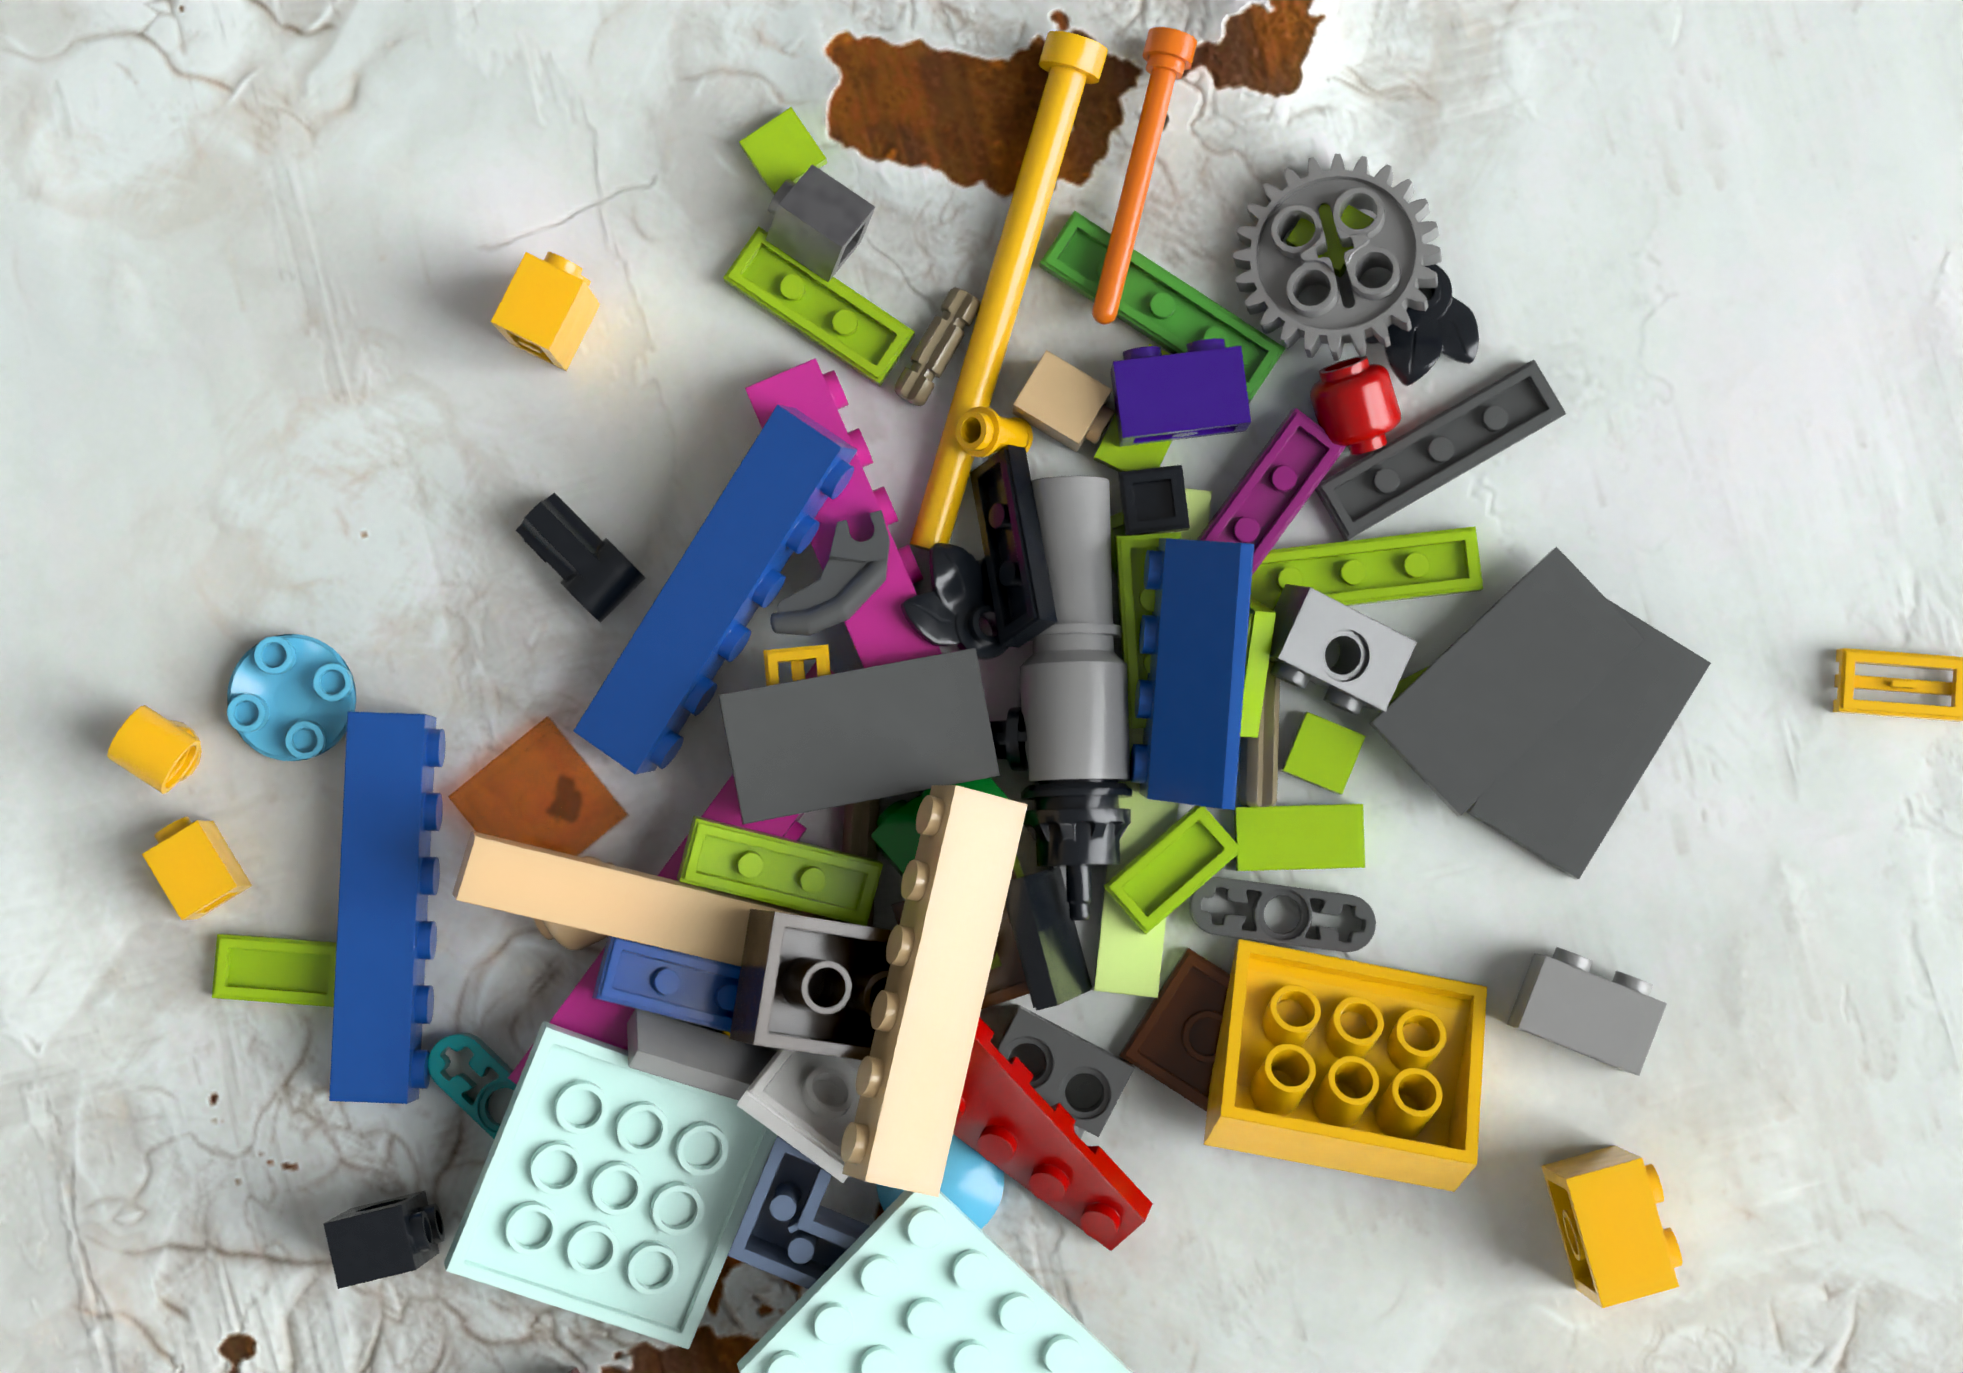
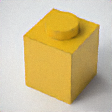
M188 816L178 819L158 831L154 835L158 844L142 854L181 920L199 919L252 886L214 821L196 820L192 823Z

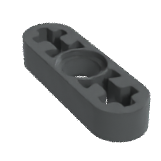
M1213 877L1194 892L1189 900V911L1194 923L1203 931L1214 935L1339 952H1354L1362 949L1370 942L1376 928L1375 915L1370 905L1362 898L1349 894ZM1222 887L1226 889L1225 895L1227 900L1248 903L1246 891H1258L1259 895L1252 908L1254 930L1242 929L1246 916L1225 914L1222 918V924H1212L1211 913L1201 910L1202 899L1212 898L1216 888ZM1277 896L1290 897L1297 903L1300 910V919L1297 926L1287 933L1272 931L1264 920V909L1267 903ZM1315 898L1322 901L1317 913L1340 915L1343 905L1348 904L1352 906V916L1362 919L1361 930L1351 931L1348 935V940L1342 942L1339 941L1337 929L1315 925L1317 938H1306L1305 935L1312 922L1310 899Z

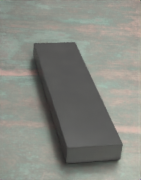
M1532 360L1323 480L1316 487L1315 491L1343 539L1348 541L1564 416L1566 412L1536 361Z

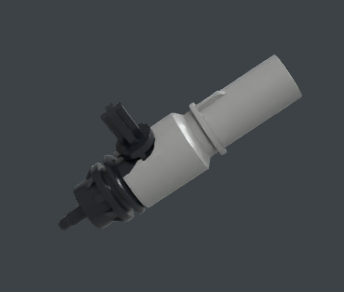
M1057 476L1035 479L1031 482L1058 622L1030 640L1033 641V654L1020 666L1021 707L1010 708L1006 720L990 721L997 759H1008L1013 771L1029 770V781H1035V785H1029L1021 792V799L1035 800V810L1026 811L1024 825L1036 841L1037 867H1066V896L1069 904L1070 919L1072 921H1081L1090 918V903L1092 902L1091 866L1120 865V838L1131 823V810L1119 808V798L1132 797V789L1125 783H1118L1130 781L1127 663L1114 653L1113 639L1121 637V626L1113 624L1109 479L1094 476Z

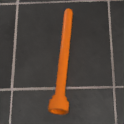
M1154 27L1149 29L1142 56L1147 61L1146 71L1151 75L1092 308L1093 318L1100 324H1110L1117 317L1174 82L1181 79L1183 72L1192 66L1197 40L1190 34L1177 29Z

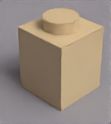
M1046 350L1015 400L1012 414L1026 420L1030 425L1073 451L1078 452L1085 439L1096 444L1112 419L1115 411L1106 406L1112 389Z

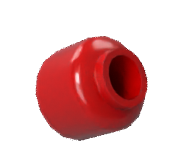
M1367 356L1346 359L1319 371L1321 380L1312 386L1310 399L1318 425L1325 430L1332 443L1339 446H1348L1351 455L1367 453L1386 445L1385 433L1395 428L1401 420L1400 408L1387 369L1379 364H1369Z

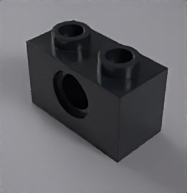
M425 1191L350 1208L323 1223L338 1289L417 1270L439 1254L437 1243L443 1242L445 1239L444 1225L439 1207L436 1203L428 1205Z

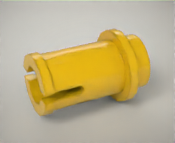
M977 406L971 408L960 417L956 425L957 441L970 456L983 458L992 453L996 454L1006 445L1023 447L1027 453L1033 441L1032 428L1026 420L1017 417L999 416L997 412L988 407Z

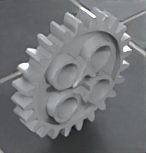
M1341 154L1334 155L1330 171L1322 172L1314 157L1309 158L1308 176L1302 179L1289 167L1284 169L1288 187L1281 191L1275 186L1266 183L1263 189L1269 202L1268 206L1264 207L1251 203L1247 206L1249 216L1256 224V227L1241 226L1236 231L1239 241L1250 247L1233 252L1236 267L1248 270L1235 278L1240 292H1253L1244 301L1247 311L1250 315L1266 311L1259 322L1265 334H1269L1283 326L1280 340L1286 349L1294 345L1300 337L1304 338V348L1309 358L1314 357L1321 343L1329 345L1334 361H1339L1345 343H1353L1359 356L1364 357L1367 350L1366 338L1373 335L1385 347L1390 346L1387 327L1394 324L1400 329L1409 332L1412 326L1406 309L1409 307L1415 310L1426 311L1428 308L1427 298L1419 288H1436L1438 286L1437 273L1425 267L1442 262L1440 247L1427 244L1439 236L1437 223L1434 221L1421 222L1430 213L1426 198L1408 203L1414 193L1412 181L1407 179L1392 188V167L1388 164L1385 165L1373 177L1370 175L1366 156H1361L1353 171L1345 170ZM1323 204H1327L1331 208L1342 247H1354L1344 252V260L1355 298V305L1352 308H1345L1343 306L1330 258H1318V255L1324 254L1328 249L1318 210ZM1348 205L1358 210H1370L1377 215L1373 223L1364 229L1349 228L1341 220L1343 211ZM1300 218L1307 219L1314 224L1315 232L1313 238L1308 243L1292 247L1283 242L1285 235L1296 226ZM1382 267L1393 273L1387 284L1380 288L1371 289L1359 283L1361 276L1371 268ZM1320 284L1330 289L1328 297L1318 305L1307 306L1298 301L1300 293L1310 285Z

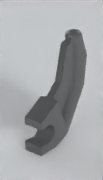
M882 510L870 513L874 533L867 541L859 542L851 537L847 520L837 522L829 560L820 579L778 603L777 612L772 613L770 617V624L774 633L811 636L847 621L886 581L890 539Z

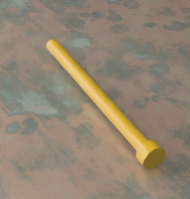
M1050 31L1047 33L1039 66L1049 72L910 540L911 546L929 552L931 546L936 543H950L975 456H970L958 443L956 438L957 422L971 408L977 406L990 407L1085 84H1096L1100 80L1108 50L1105 46L1090 38L1064 31Z

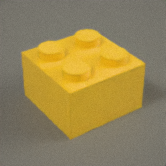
M1613 1145L1541 1166L1577 1291L1601 1308H1606L1679 1287L1674 1268L1682 1266V1256L1672 1229L1670 1227L1662 1228L1656 1204L1664 1202V1194L1658 1173L1653 1164L1644 1165L1642 1157Z

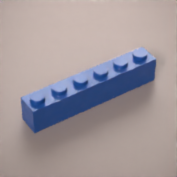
M777 404L573 732L633 774L655 771L657 767L664 769L674 759L683 744L684 738L679 735V732L691 713L694 716L699 715L713 698L718 685L712 680L725 660L732 662L746 646L751 636V630L746 626L759 606L762 608L769 606L783 587L786 577L780 572L793 552L797 554L803 552L816 535L820 522L815 517L828 497L832 500L837 498L849 483L854 473V467L849 463L856 454L857 449L796 408Z
M376 712L347 713L329 1101L408 1104L419 1099L420 1089H427L429 1086L428 1059L430 1051L421 1050L422 1024H430L432 1021L434 990L433 986L424 985L425 959H434L437 944V927L435 921H427L428 895L437 894L440 879L438 857H430L431 831L440 830L443 813L441 793H433L434 767H442L444 764L446 747L444 729H436V717Z

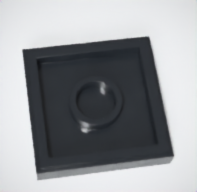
M1060 867L1050 868L1010 880L1005 904L1033 1008H1036L1037 1011L1057 1006L1092 990L1075 921L1070 919L1066 888Z

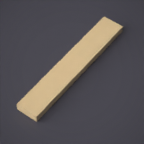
M471 831L452 893L458 901L741 966L750 909L840 922L837 919L474 831Z

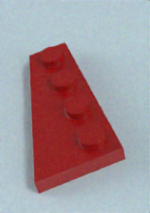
M979 1017L953 1134L1032 1192L1037 1198L1044 1201L1083 1230L1088 1236L1112 1251L1145 1222L1153 1203L1100 1146H1087L1078 1137L1074 1130L1076 1120L1060 1103L1050 1106L1030 1085L1034 1075L1016 1056L1007 1060L990 1042L995 1033Z

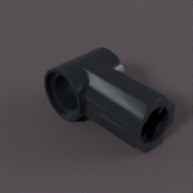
M556 493L539 502L524 517L523 522L516 529L536 554L563 578L560 583L600 623L646 578L607 538L602 541Z

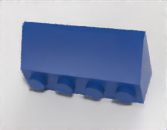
M1159 538L1157 551L1147 550L1144 588L1155 590V603L1152 615H1143L1140 624L1139 651L1140 654H1151L1150 673H1148L1147 680L1138 679L1136 685L1135 717L1146 719V725L1143 733V744H1133L1130 780L1132 783H1140L1139 793L1147 799L1235 810L1254 544Z

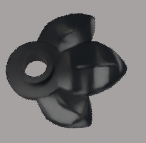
M1436 264L1425 266L1436 272L1438 277V286L1431 288L1432 297L1427 301V310L1420 311L1409 307L1406 309L1412 326L1409 332L1400 329L1394 324L1387 327L1391 345L1388 347L1384 346L1385 354L1393 373L1402 385L1405 386L1412 385L1422 378L1436 363L1441 353L1454 361L1470 364L1474 361L1478 351L1479 333L1475 316L1469 307L1452 297L1450 279L1445 271ZM1374 335L1366 338V344L1380 343Z
M947 543L932 545L929 562L933 591L916 595L903 602L901 609L905 618L924 640L934 646L956 645L959 650L976 648L979 660H990L1003 654L1009 646H1001L985 557L977 562L974 556L962 547ZM980 616L984 617L990 624L992 636H987L981 631L979 627Z

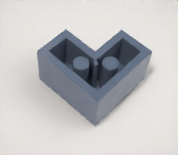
M777 1135L728 1256L809 1289L870 1225L821 1206L820 1203L832 1175Z

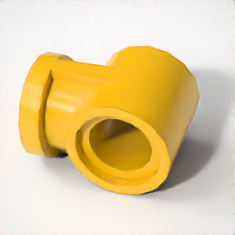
M143 705L136 709L120 727L110 744L107 757L160 793L165 794L179 781H183L193 774L200 763L202 750L201 742L192 728L183 722L167 720L148 706Z

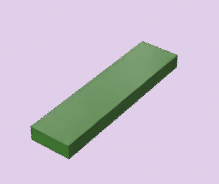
M1074 210L1040 261L1039 267L1094 302L1111 234ZM1133 249L1117 318L1172 354L1187 352L1186 344L1204 339H1224L1225 348L1241 346L1248 401L1250 403L1286 348Z

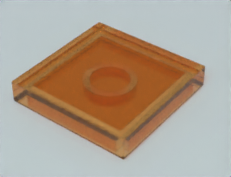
M549 716L545 717L448 796L476 832L578 857L629 816V813Z

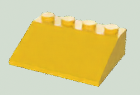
M1238 939L1234 951L1230 981L1211 1075L1203 1145L1455 1192L1477 1165L1487 986Z

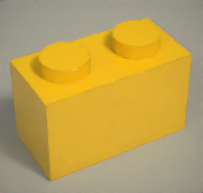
M525 252L490 322L510 344L567 371L600 303L589 288L591 281L580 275L583 270L581 267L552 252H547L544 260Z

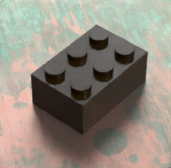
M750 909L729 1039L757 1046L863 1060L864 1057L870 1056L875 1029L871 1025V1012L876 996L881 990H885L890 964L886 959V947L892 930L781 912Z

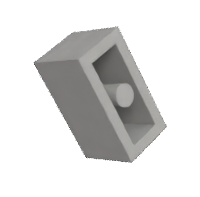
M1556 947L1553 957L1534 953L1507 1025L1625 1072L1640 1076L1667 1003L1649 996L1653 985L1619 971L1615 972L1612 981L1589 972L1592 960Z

